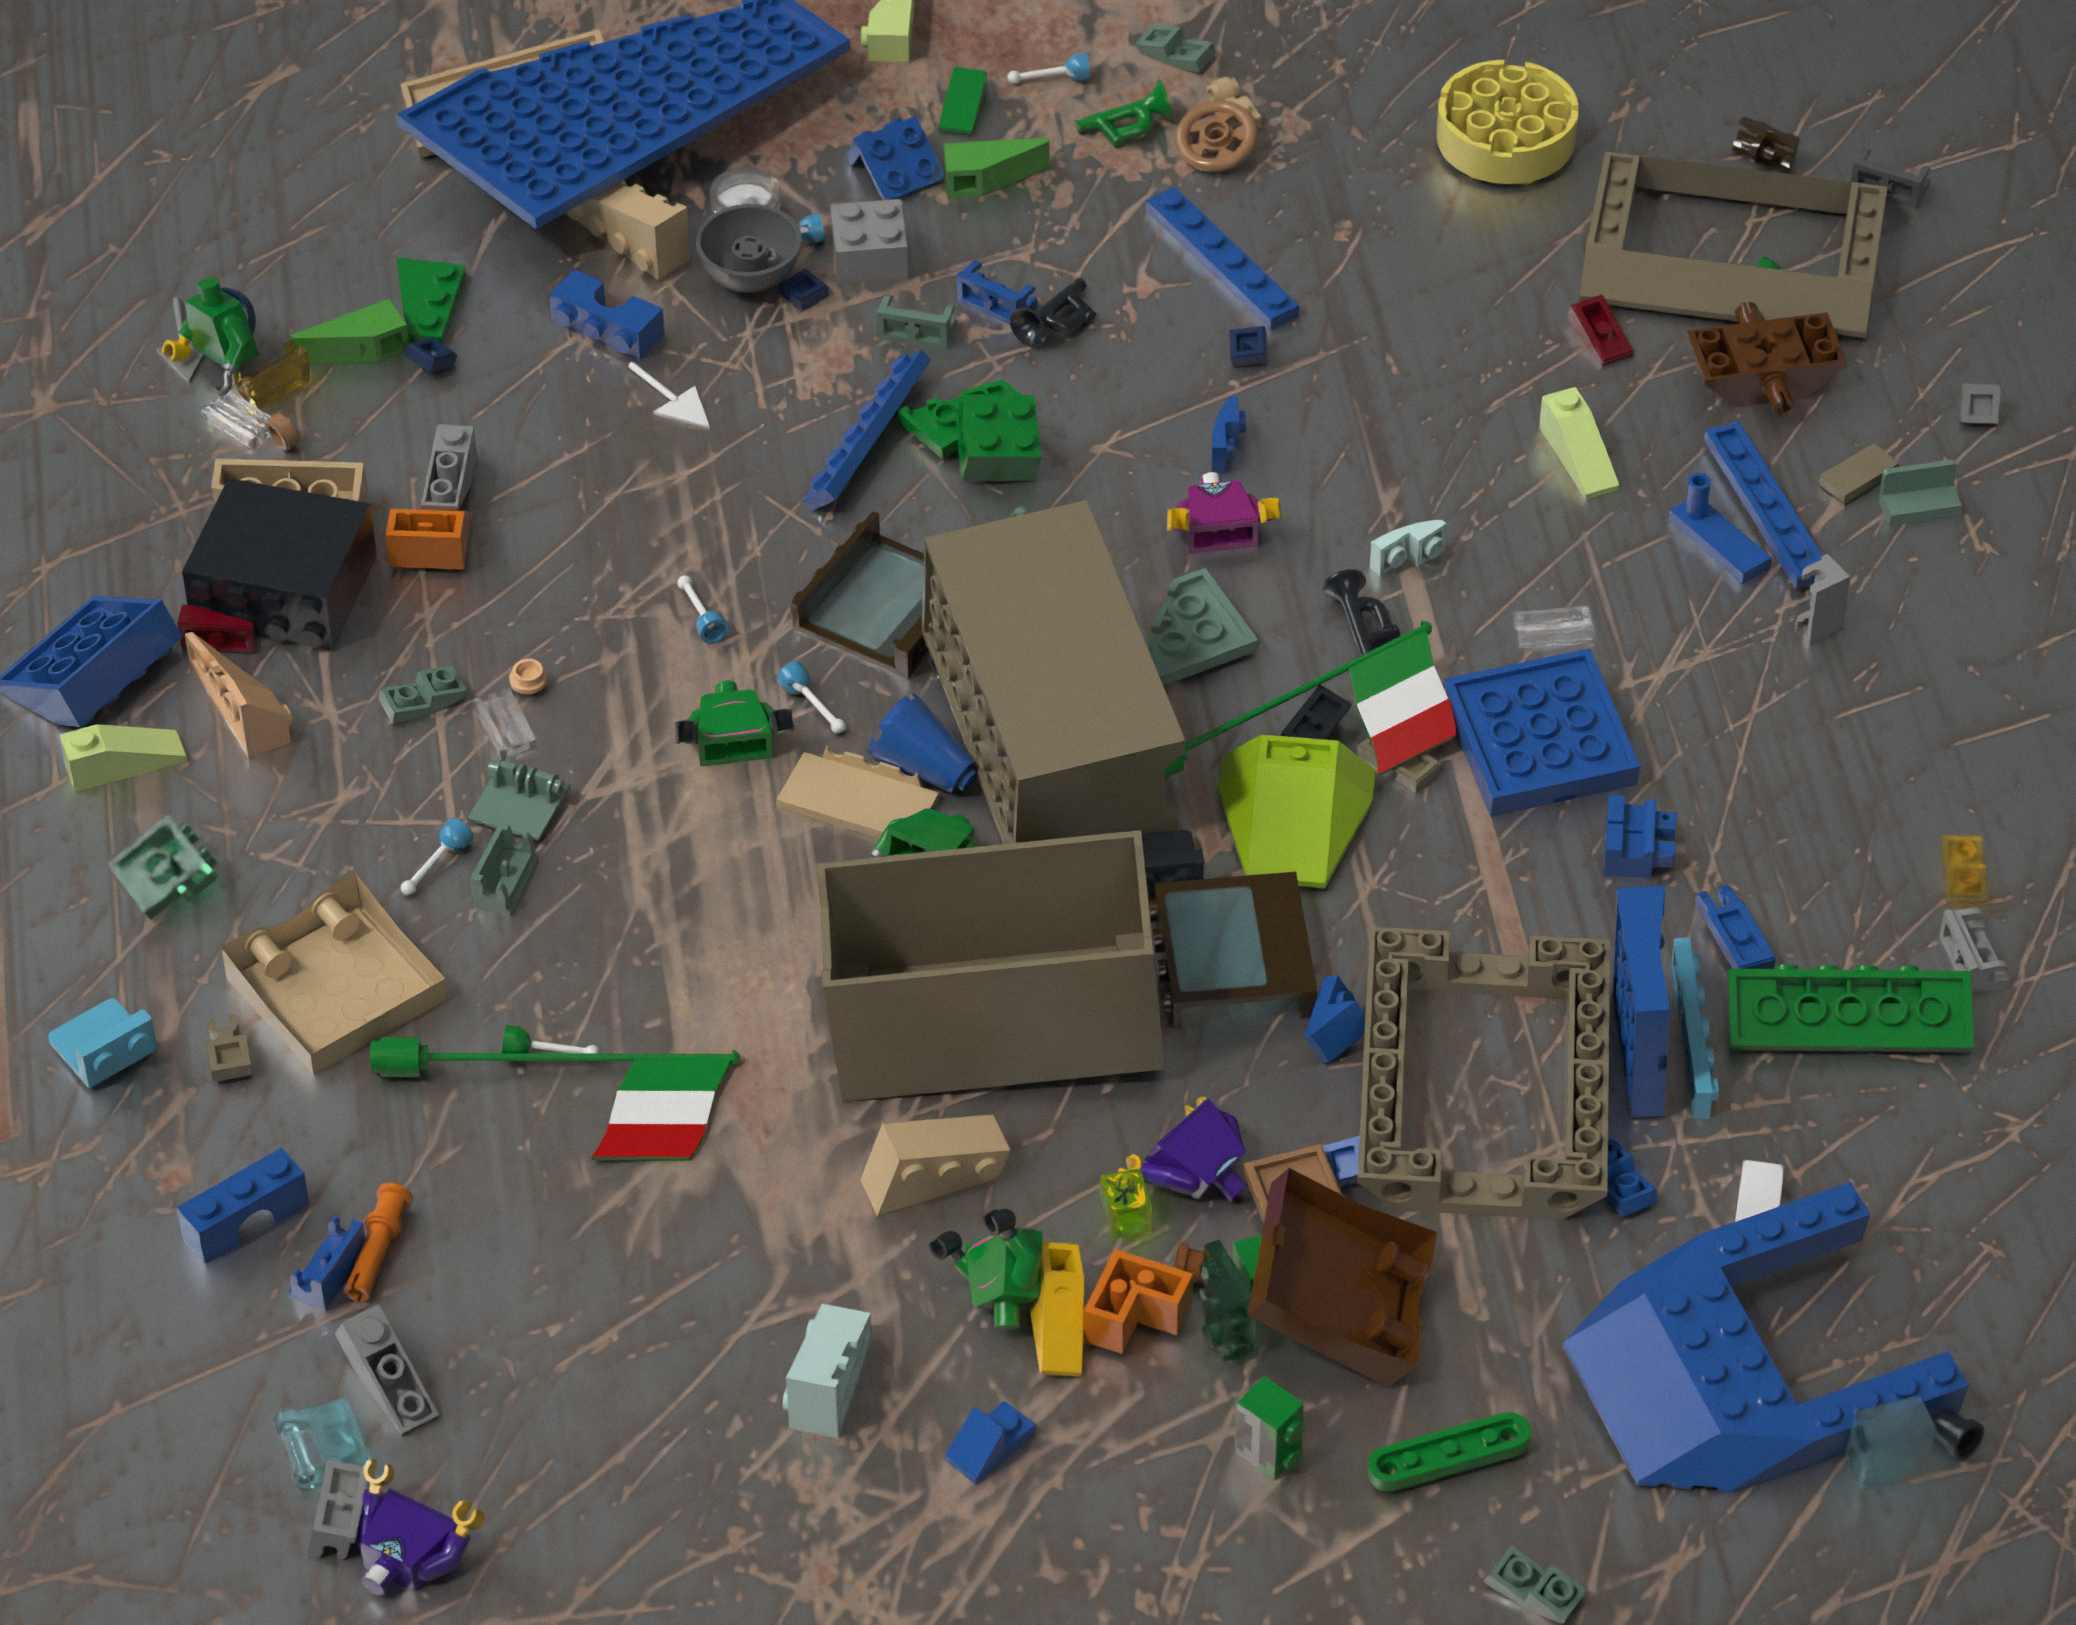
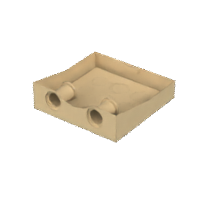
M356 873L320 892L306 909L291 920L276 926L257 927L221 947L227 980L313 1075L448 999L444 976L403 934Z

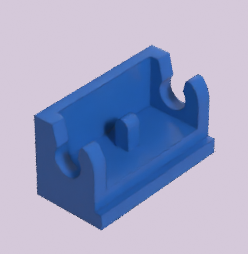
M976 260L972 261L963 271L956 275L958 302L1010 325L1012 313L1018 308L1027 307L1034 310L1038 306V298L1034 296L1029 298L1036 290V287L1026 285L1018 293L999 282L996 283L985 278V274L981 272L975 274L982 266V263Z
M337 1215L332 1217L328 1223V1237L304 1271L301 1273L299 1269H296L290 1277V1298L323 1311L327 1310L350 1277L365 1240L362 1222L353 1219L349 1224L348 1231H345L339 1224V1217Z

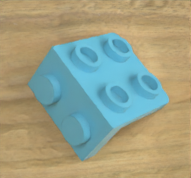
M108 999L48 1034L50 1045L88 1088L95 1086L158 1050L153 1021L148 1013L142 1009L130 1015L116 999Z

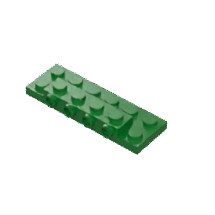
M1792 964L1778 965L1774 969H1728L1729 1050L1972 1053L1974 1049L1971 971L1919 970V967L1912 965L1899 966L1895 970H1879V967L1874 965H1861L1856 967L1855 970H1839V967L1835 965H1820L1815 967V969H1799L1798 966Z

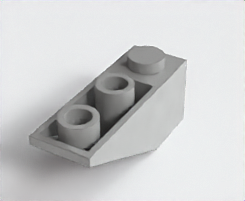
M437 424L421 509L459 510L472 485L477 461L474 426Z
M379 1304L340 1324L335 1335L354 1371L400 1435L439 1416Z

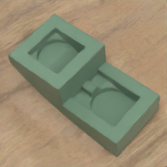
M1152 24L1135 43L1137 50L1159 62L1178 69L1198 73L1216 54L1213 42L1184 39L1181 27Z

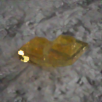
M1942 835L1941 860L1946 901L1986 902V866L1983 864L1982 836Z

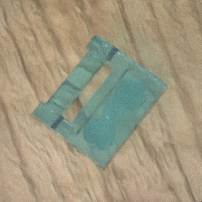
M346 1397L300 1411L282 1410L273 1417L277 1434L282 1435L295 1470L292 1478L299 1491H309L322 1487L327 1459L365 1466L366 1462L369 1461ZM307 1429L311 1430L323 1465L315 1467L310 1464L299 1432Z

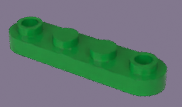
M1504 1412L1380 1447L1369 1456L1367 1476L1370 1483L1377 1489L1396 1491L1521 1455L1529 1447L1531 1427L1523 1416L1517 1413ZM1504 1438H1512L1513 1440H1511V1441H1505V1440H1503V1439H1504ZM1384 1472H1392L1394 1474H1385Z

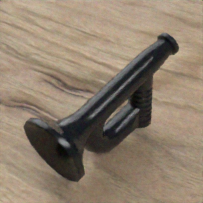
M1082 278L1075 279L1074 283L1065 287L1037 311L1027 307H1020L1015 310L1010 317V326L1015 337L1024 345L1038 347L1047 338V327L1056 332L1064 333L1075 330L1084 322H1092L1096 317V312L1078 296L1080 292L1086 290V282ZM1066 305L1074 311L1067 318H1060L1055 315Z
M1347 569L1329 576L1322 584V591L1326 597L1337 599L1343 605L1360 656L1372 651L1374 647L1400 637L1401 634L1398 626L1392 624L1389 612L1381 601L1373 597L1364 596L1358 598V593L1366 585V577L1363 572L1356 569ZM1362 612L1373 614L1378 627L1377 631L1368 633Z

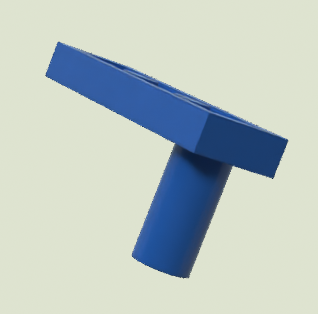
M1694 473L1688 479L1686 501L1670 509L1669 521L1741 584L1770 569L1772 557L1708 503L1711 484L1710 477L1704 473Z

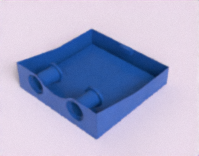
M1590 648L1444 679L1443 688L1452 706L1456 725V738L1466 756L1490 817L1637 785L1640 771L1639 762Z
M1665 885L1617 888L1612 998L1631 1118L1664 1116L1670 1012L1660 950L1665 945L1664 936L1661 934Z

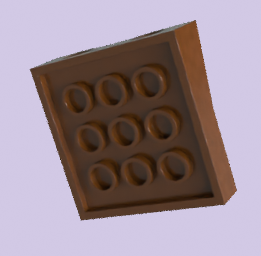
M1288 1168L1270 1186L1247 1316L1389 1388L1417 1366L1423 1329L1418 1320V1305L1423 1286L1432 1269L1437 1232L1358 1204L1305 1175Z

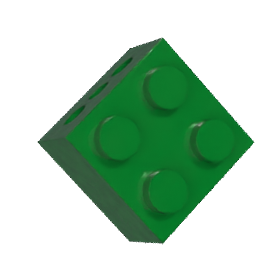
M962 394L955 417L961 479L969 481H1034L1042 458L1035 395Z

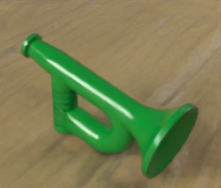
M1160 79L1157 80L1153 91L1147 97L1090 115L1079 121L1077 119L1075 123L1078 133H1081L1083 130L1098 128L1115 148H1119L1126 140L1139 137L1148 132L1153 123L1152 113L1162 115L1168 120H1172L1173 115L1166 89ZM1131 117L1139 119L1134 124L1118 129L1112 124Z

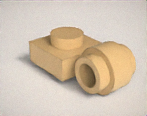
M1223 77L1211 82V85L1207 86L1206 93L1209 102L1229 101L1239 104L1250 112L1256 121L1257 128L1261 127V115L1247 95L1240 97L1239 85L1234 78ZM1235 118L1227 122L1233 130L1241 126V123Z

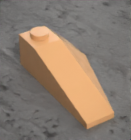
M193 632L185 634L190 663L248 759L291 743L289 727L293 725V719L287 705H280L272 691Z

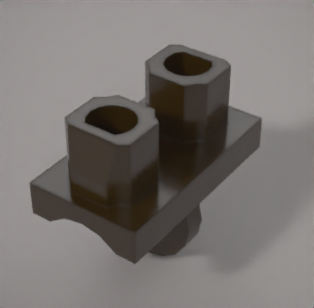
M1745 116L1739 120L1738 134L1731 151L1748 157L1751 163L1759 164L1761 162L1785 173L1790 172L1800 138L1774 129L1761 121H1755Z

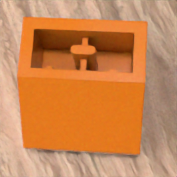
M390 509L385 534L389 567L464 569L473 517L472 511Z

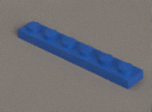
M1176 187L1146 200V211L1270 330L1299 316V304Z
M923 350L910 356L903 354L891 364L890 370L892 372L875 387V397L859 410L858 416L860 418L857 423L844 432L842 435L844 441L841 446L832 451L826 458L825 462L828 465L810 481L809 486L811 489L803 501L812 511L836 500L930 363L931 359Z
M1740 422L1705 430L1704 441L1795 589L1814 584L1815 575L1803 580L1802 572L1807 566L1820 561L1823 555Z

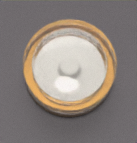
M742 167L726 171L719 175L711 184V215L724 208L741 204H761L781 210L780 185L773 175L761 169Z

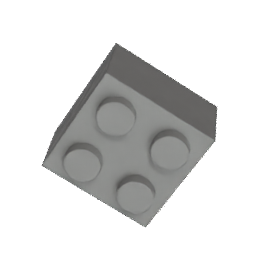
M901 199L830 204L831 236L837 284L908 279L907 240Z

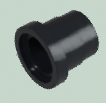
M1946 1408L1934 1418L1930 1427V1433L1948 1447L1950 1455L1957 1460H1965L1980 1446L1984 1437V1426L1975 1419L1967 1420L1962 1415Z

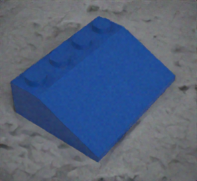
M93 596L0 676V693L57 725L82 727L90 723L95 718V713L105 704L118 699L121 695L120 691L130 682L143 677L147 672L146 668L155 660L168 655L172 651L171 646L181 639L182 635L162 600Z

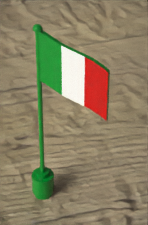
M1422 621L1420 627L1186 742L1185 752L1165 767L1164 779L1184 769V761L1187 759L1186 751L1349 671L1356 709L1374 750L1377 777L1454 739L1456 736V725L1452 706L1435 669L1428 635L1432 632V625L1428 621Z
M381 1037V1041H371L370 1044L371 1073H380L381 1077H420L421 1069H428L429 1061L633 1062L617 1091L607 1131L598 1149L591 1156V1161H690L705 1136L715 1094L731 1063L732 1066L739 1063L740 1055L735 1050H732V1054L429 1053V1046L421 1045L420 1037Z

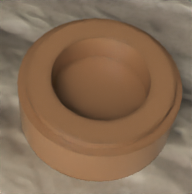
M276 413L266 420V428L269 435L281 449L289 450L299 443V437L294 427L282 414Z

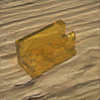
M292 340L284 343V357L242 380L240 371L239 373L234 372L232 375L231 395L251 413H254L311 381L308 352L306 349L300 346L294 351V343Z

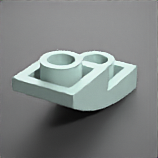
M1442 519L1415 523L1375 539L1371 542L1370 569L1381 576L1392 568L1399 567L1406 559L1418 567L1429 559L1438 557L1445 550L1447 523Z

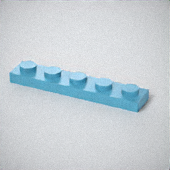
M1674 938L1671 968L1693 1119H1710L1711 1103L1718 1102L1719 1087L1717 1077H1710V1071L1714 1069L1713 1047L1706 1046L1705 1039H1709L1708 1015H1701L1700 1009L1705 1006L1704 985L1697 984L1696 978L1700 977L1699 954H1692L1690 938Z

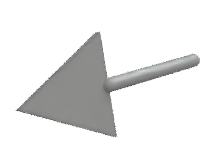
M175 297L173 303L177 329L179 331L184 320L180 298ZM189 343L191 348L190 358L184 362H171V356H164L162 354V347L157 348V351L190 383L204 354L194 349L192 343Z

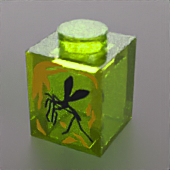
M1141 1169L1100 1175V1204L1110 1238L1135 1237L1151 1232L1152 1206Z

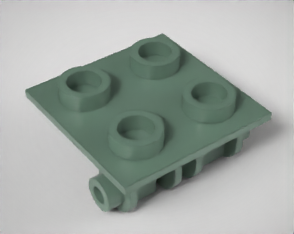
M499 758L497 761L492 759L487 769V773L492 775V778L467 817L468 821L492 828H497L499 823L508 824L513 834L524 836L525 832H529L533 840L539 841L571 785L559 779V775L556 773H545L538 771L535 767H531L527 771V766L524 764H520L517 768L516 764L507 762L503 758Z

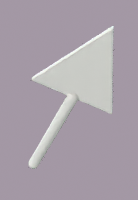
M634 362L629 363L628 366L632 371L671 400L653 412L655 415L710 429L695 386L677 397Z

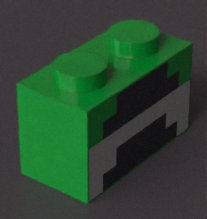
M1263 1376L1237 1401L1235 1453L1274 1481L1286 1469H1293L1303 1455L1304 1403Z

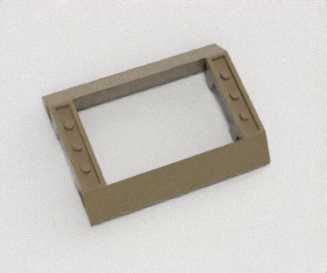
M1605 151L1587 239L1579 301L1603 295L1608 305L1737 322L1739 321L1735 316L1736 308L1745 302L1749 313H1751L1748 304L1753 302L1758 307L1762 321L1827 312L1836 334L1866 338L1887 187ZM1636 183L1637 188L1847 214L1838 277L1624 250L1630 211H1633Z
M1370 927L1357 1183L1399 1211L1563 1220L1607 1197L1610 939L1530 935L1528 956L1449 952L1450 931ZM1407 990L1567 999L1564 1159L1550 1158V1155L1525 1154L1523 1175L1441 1170L1442 1149L1417 1148L1415 1151L1400 1150Z

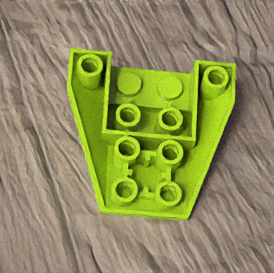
M1261 734L1222 756L1218 779V794L1244 875L1296 871L1299 886L1326 888L1372 806L1375 769L1340 741Z

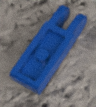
M1730 885L1718 887V898L1721 906H1723L1721 908L1715 906L1706 891L1696 894L1697 909L1732 969L1775 968L1776 958L1745 904L1743 901L1740 902Z

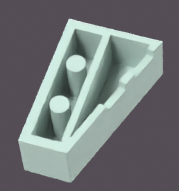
M821 1304L815 1319H810L806 1330V1337L786 1376V1390L782 1408L788 1411L790 1429L839 1438L872 1340L871 1313Z

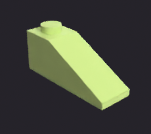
M880 0L869 12L868 26H862L861 47L868 48V61L909 62L915 0Z
M1573 387L1542 396L1539 428L1585 500L1618 491L1620 485L1590 408L1577 388Z
M96 724L59 735L65 767L75 792L187 762V756L176 730Z

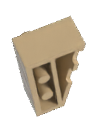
M993 1114L884 1123L881 1126L860 1181L876 1215L880 1216L998 1179L1011 1150Z

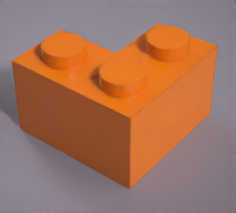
M1114 1249L1083 1310V1342L1123 1354L1138 1323L1178 1335L1192 1306L1193 1273Z

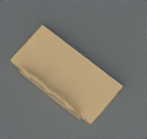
M826 746L822 757L807 752L803 753L776 798V807L879 839L890 821L911 816L923 809L934 810L939 802V792L923 788L918 773L914 776H908L901 771L900 767L880 762L879 765H872L863 756L847 751L839 755L832 752L829 746Z

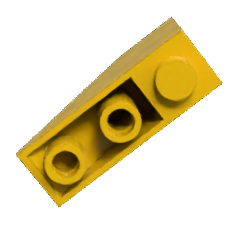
M1042 1241L1040 1295L1037 1300L1029 1303L1040 1374L1080 1377L1082 1374L1084 1273L1079 1244Z

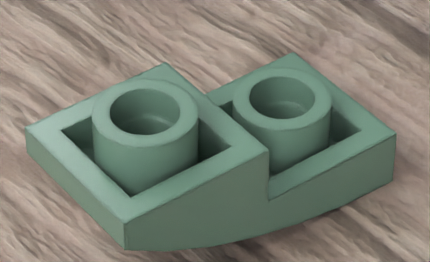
M446 666L418 671L415 683L380 688L378 700L391 723L396 724L444 709L464 698L467 694V689L454 666Z
M1510 1545L1484 1580L1487 1585L1513 1602L1563 1624L1587 1591V1589L1553 1564L1545 1570L1512 1545Z

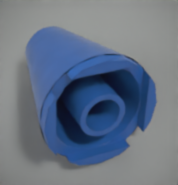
M911 693V700L905 696L891 708L878 726L883 731L879 741L871 738L867 753L875 761L900 767L903 773L910 776L918 773L922 781L953 794L959 790L965 792L977 777V772L974 771L976 762L922 699L914 693Z

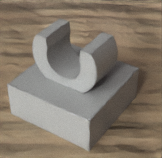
M1962 384L1961 423L1998 424L2001 387L1998 384Z

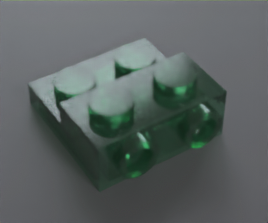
M169 814L107 863L150 920L181 895L189 902L219 878L213 870L218 865L216 859L205 846L197 849L194 845L200 840L196 833L185 821L179 826Z
M1220 1239L1204 1244V1263L1200 1264L1203 1288L1199 1290V1296L1206 1315V1325L1202 1326L1205 1342L1210 1349L1215 1348L1223 1362L1242 1359L1247 1354L1254 1352L1255 1319L1247 1316L1251 1291Z

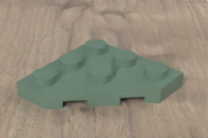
M1205 567L1171 581L1167 598L1163 606L1159 608L1146 645L1161 682L1165 686L1258 651L1259 640Z

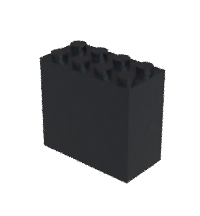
M228 478L182 570L187 605L201 607L253 622L255 636L306 645L313 648L334 650L377 558L371 505L365 502Z

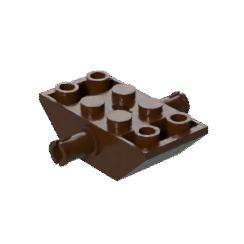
M1744 302L1735 310V316L1739 324L1686 331L1688 343L1706 387L1736 407L1770 403L1773 414L1779 418L1782 415L1779 406H1781L1785 417L1791 415L1796 408L1793 400L1808 398L1847 365V360L1827 312L1762 321L1757 305L1749 302L1748 305L1751 313H1749Z

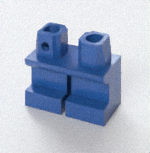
M1609 794L1604 876L1651 878L1652 866L1674 867L1676 842L1654 840V837L1675 839L1677 813L1656 811V799L1646 801L1644 806L1624 804L1625 796Z

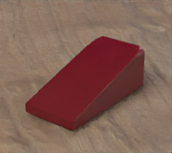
M1603 295L1570 305L1566 316L1567 320L1601 366L1634 355L1630 343Z
M193 605L181 606L177 621L178 629L182 635L180 639L181 649H187L185 634L193 632L217 651L257 652L253 622Z

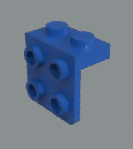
M917 116L903 121L902 119H896L886 124L881 130L873 133L866 131L852 139L853 143L845 153L851 166L864 162L882 200L898 199L938 183L944 177V171Z

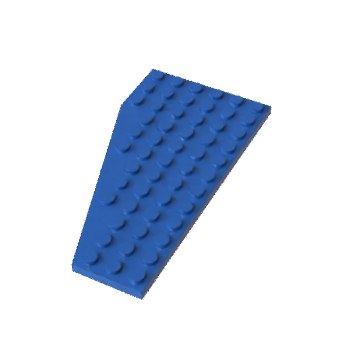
M741 0L739 7L693 19L690 14L642 26L640 27V33L595 45L585 41L540 53L538 60L489 72L487 68L476 70L398 113L397 126L532 227L538 229L850 51L851 39L795 0Z

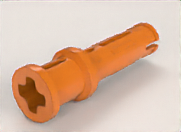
M383 1183L377 1190V1204L374 1211L370 1212L365 1220L366 1229L368 1230L343 1290L344 1294L351 1300L358 1302L361 1292L363 1293L361 1301L366 1302L369 1300L372 1287L391 1240L401 1233L403 1228L401 1219L405 1210L412 1205L414 1198L408 1189L399 1184Z

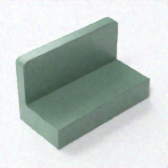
M1950 459L1884 469L1879 503L1888 525L1896 526L1961 516L1962 504L1954 487L1957 467L1955 461Z

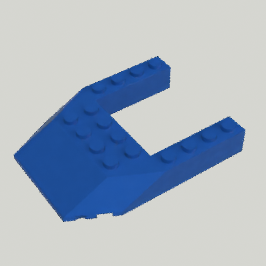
M1851 1182L1701 1233L1622 1280L1563 1342L1562 1347L1636 1485L1658 1487L1659 1485L1666 1484L1676 1489L1691 1490L1692 1486L1717 1487V1492L1734 1493L1931 1422L1939 1412L1946 1408L1953 1410L1955 1413L1961 1410L1969 1385L1949 1351L1797 1405L1732 1289L1733 1286L1861 1242L1870 1214Z

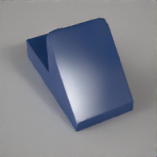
M1338 975L1324 977L1304 1038L1321 1062L1329 1063L1363 1037L1365 1033V1013L1356 1002L1352 992L1347 989Z
M1003 1401L988 1415L974 1407L948 1449L945 1461L976 1485L1035 1435V1424L1006 1401Z

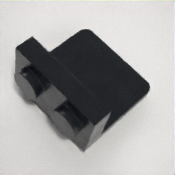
M1177 830L1142 834L1148 898H1154L1155 883L1204 879L1202 849L1195 850L1193 836L1190 831Z

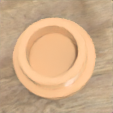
M523 659L513 666L509 675V681L515 691L522 694H533L541 691L546 686L548 677L545 668L542 667L540 662L534 659Z

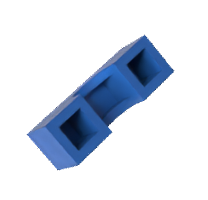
M575 269L549 294L552 321L639 360L665 335L663 308L634 295L621 306L606 307L604 282Z
M283 1148L276 1150L176 1207L183 1240L204 1264L240 1244L238 1238L239 1228L253 1213L263 1210L275 1224L308 1205L309 1198L305 1173Z

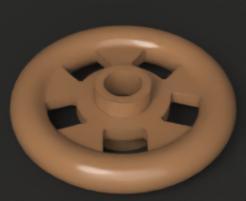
M1210 101L1193 108L1182 118L1176 130L1175 145L1180 157L1192 168L1204 172L1227 171L1240 165L1251 155L1257 143L1258 128L1253 116L1241 105L1229 101ZM1216 116L1217 119L1209 120L1204 125L1201 122L1205 117ZM1233 118L1241 123V126L1235 130L1227 124ZM1199 134L1200 144L1190 145L1189 135ZM1234 140L1242 142L1234 152L1228 149ZM1205 151L1218 153L1215 159L1205 158L1203 155Z

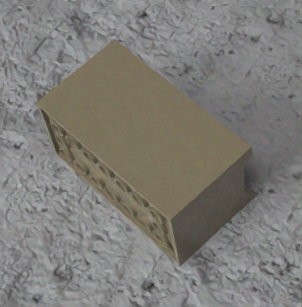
M1079 501L924 537L922 633L967 751L976 762L974 769L977 772L978 780L1003 844L1141 830V834L1177 831V816L1171 812L1163 792L1165 767L1185 752L1186 740L1088 501Z
M1141 830L817 863L823 950V992L842 1102L1165 1069Z

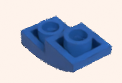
M1238 396L1229 397L1215 421L1212 435L1211 472L1217 474H1226V459H1233V448H1239V433H1246V411H1239Z
M1611 1138L1608 1140L1607 1197H1605V1200L1621 1217H1624L1657 1203L1656 1188L1635 1170L1633 1156Z

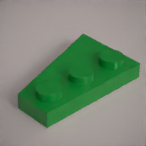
M396 257L403 315L408 328L409 344L434 338L444 345L467 276L466 265Z
M1002 379L963 390L960 397L943 402L938 397L927 400L925 407L911 411L908 406L899 408L895 412V417L898 423L943 459L958 450L955 417L962 394H1021Z

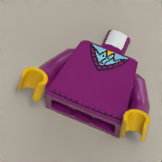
M1209 472L1201 476L1200 484L1191 485L1188 488L1187 499L1181 500L1176 508L1167 510V531H1172V529L1174 531H1187L1188 554L1258 547L1259 523L1269 522L1273 518L1283 519L1280 499L1266 498L1258 500L1251 493L1245 492L1241 482L1237 480L1222 482L1219 474Z

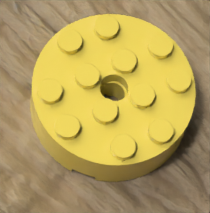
M1505 60L1486 61L1459 71L1442 88L1438 103L1437 144L1442 155L1452 166L1473 180L1499 184L1529 185L1536 180L1555 173L1568 162L1576 145L1578 100L1573 89L1563 78L1551 70L1533 63L1525 62V67L1504 65Z

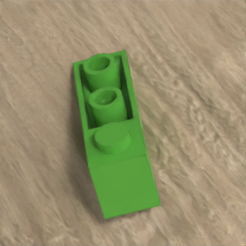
M1049 138L944 143L947 198L983 196L1049 168Z
M389 299L290 335L293 361L296 365L379 363L405 353L409 344L407 324Z

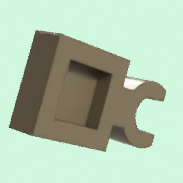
M235 1014L230 1015L231 1024L224 1029L216 1027L214 1018L209 1019L207 1023L211 1040L205 1042L213 1082L253 1075L246 1034L240 1035L239 1023Z

